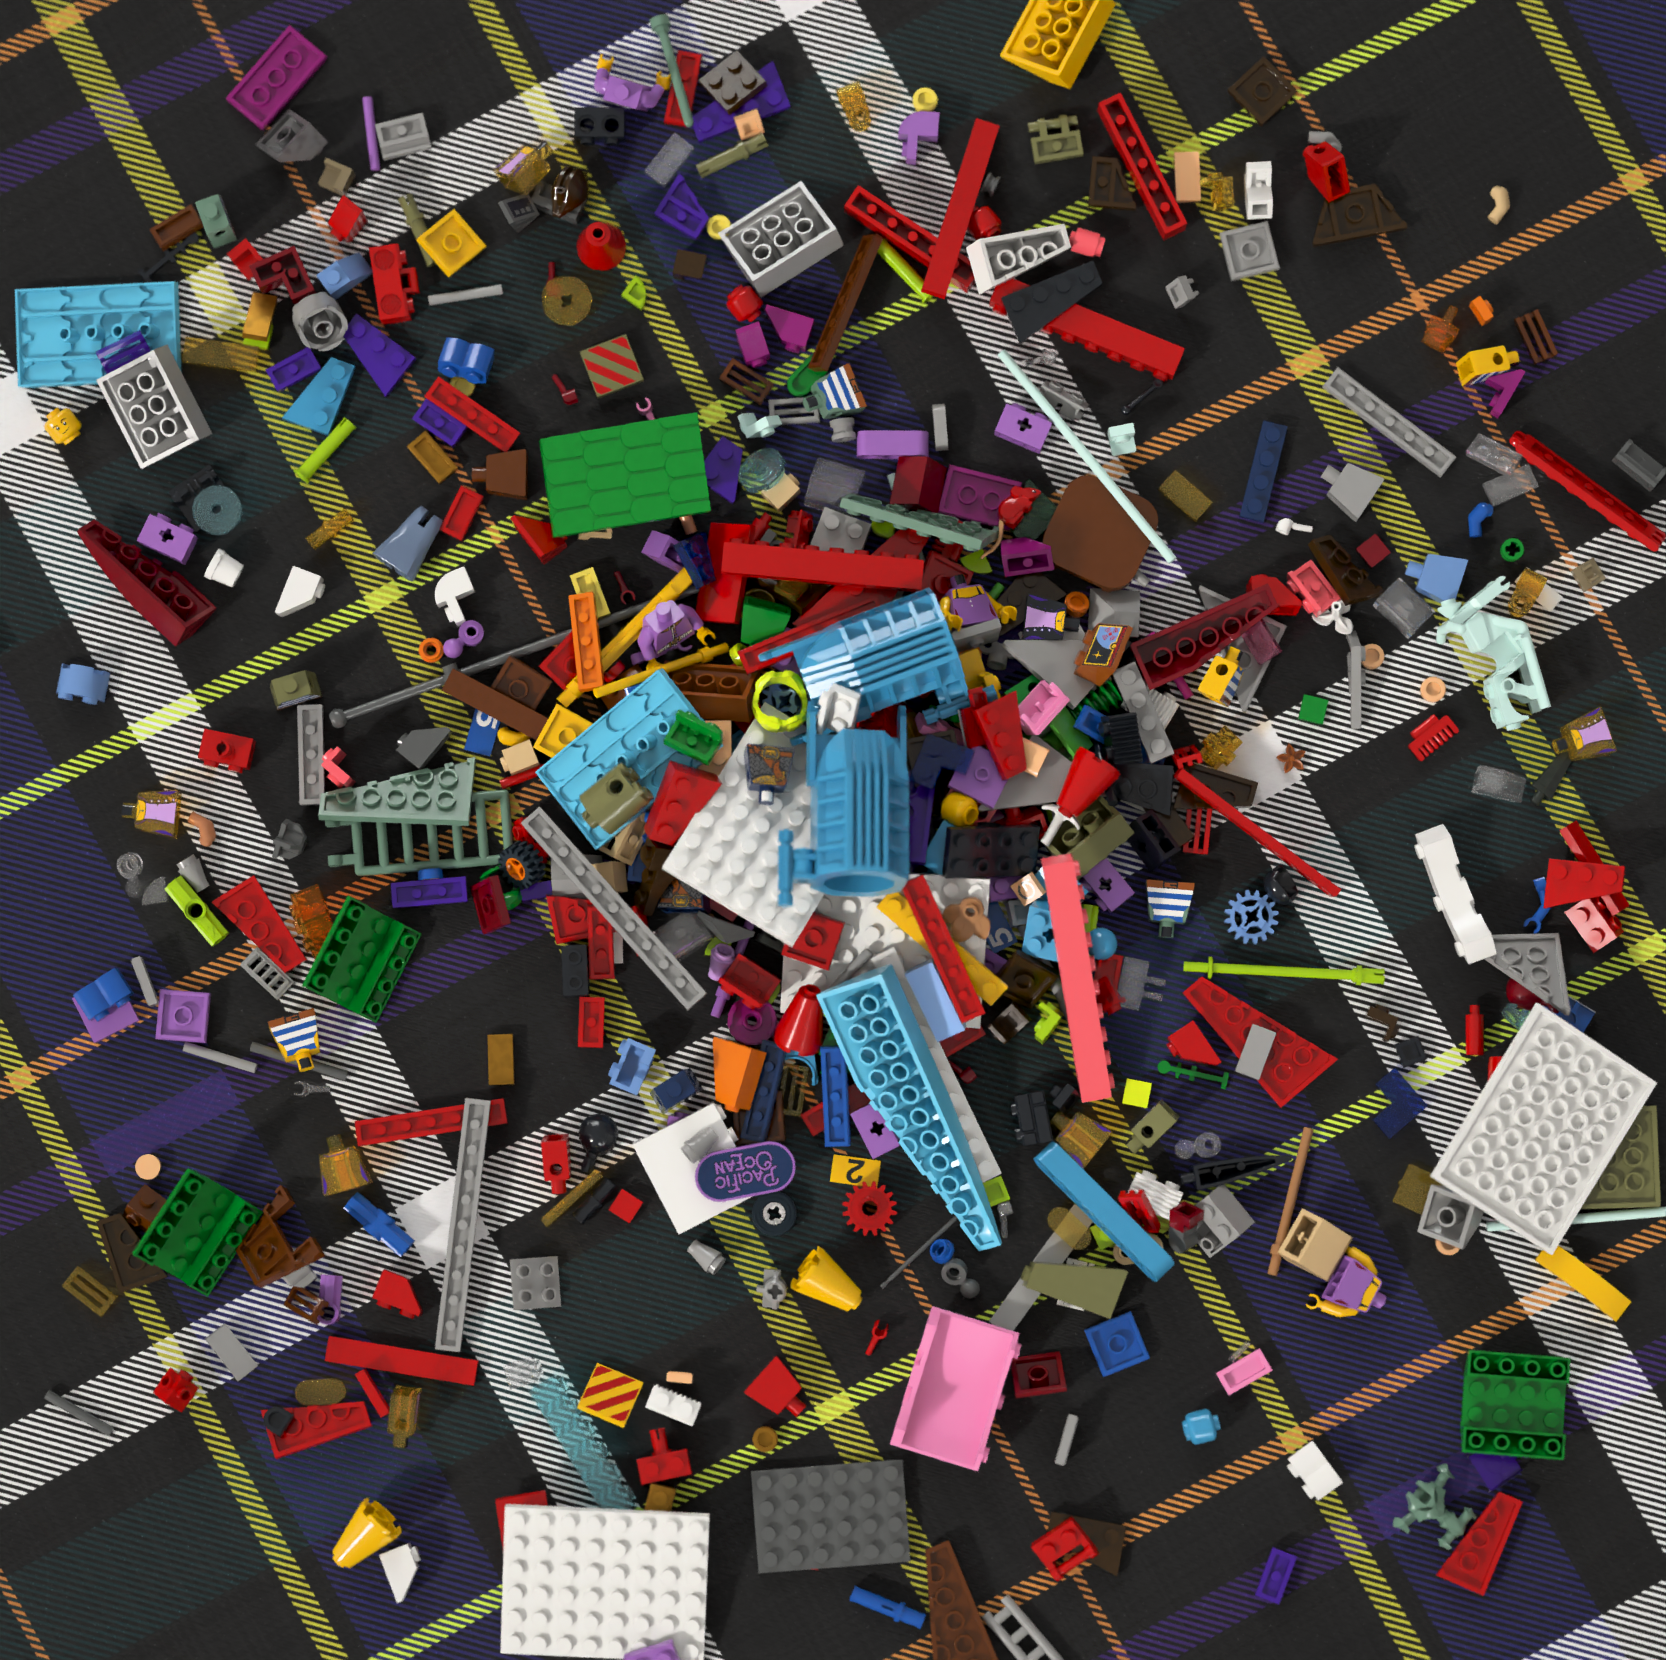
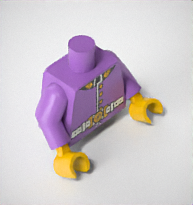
M600 54L596 66L598 70L594 81V89L596 92L603 94V100L636 110L647 111L648 108L655 107L664 90L670 88L671 76L669 74L668 77H662V71L657 72L656 84L653 87L611 75L609 72L611 71L614 58L611 56V60L603 59V54Z
M673 600L658 603L656 609L643 618L642 630L637 641L645 661L649 662L646 670L663 665L657 662L655 658H658L695 634V630L698 631L697 638L704 645L707 646L704 638L708 634L715 640V634L707 627H703V621L692 607L684 604L676 605Z

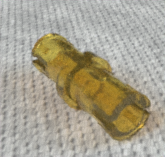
M343 508L342 511L329 521H323V525L305 538L313 549L316 550L329 538H335L337 536L336 533L350 522H353L354 519Z

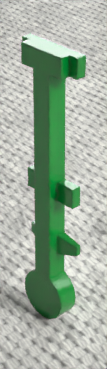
M1161 1061L1157 1066L1158 1071L1162 1074L1171 1071L1175 1072V1078H1178L1180 1074L1190 1075L1189 1081H1194L1195 1077L1221 1082V1089L1226 1090L1229 1072H1224L1223 1077L1196 1072V1066H1192L1191 1070L1182 1069L1181 1063H1178L1177 1067L1170 1066L1169 1062Z

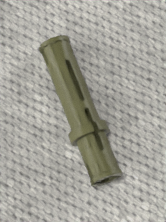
M760 132V134L748 140L738 141L737 145L695 165L703 179L743 158L746 160L749 158V155L769 146L763 133Z
M410 193L406 194V199L404 196L400 197L398 202L407 218L405 222L407 226L411 227L417 240L419 236L427 231V227L423 221L425 217L423 213L419 212L413 194ZM418 243L427 267L434 266L432 258Z

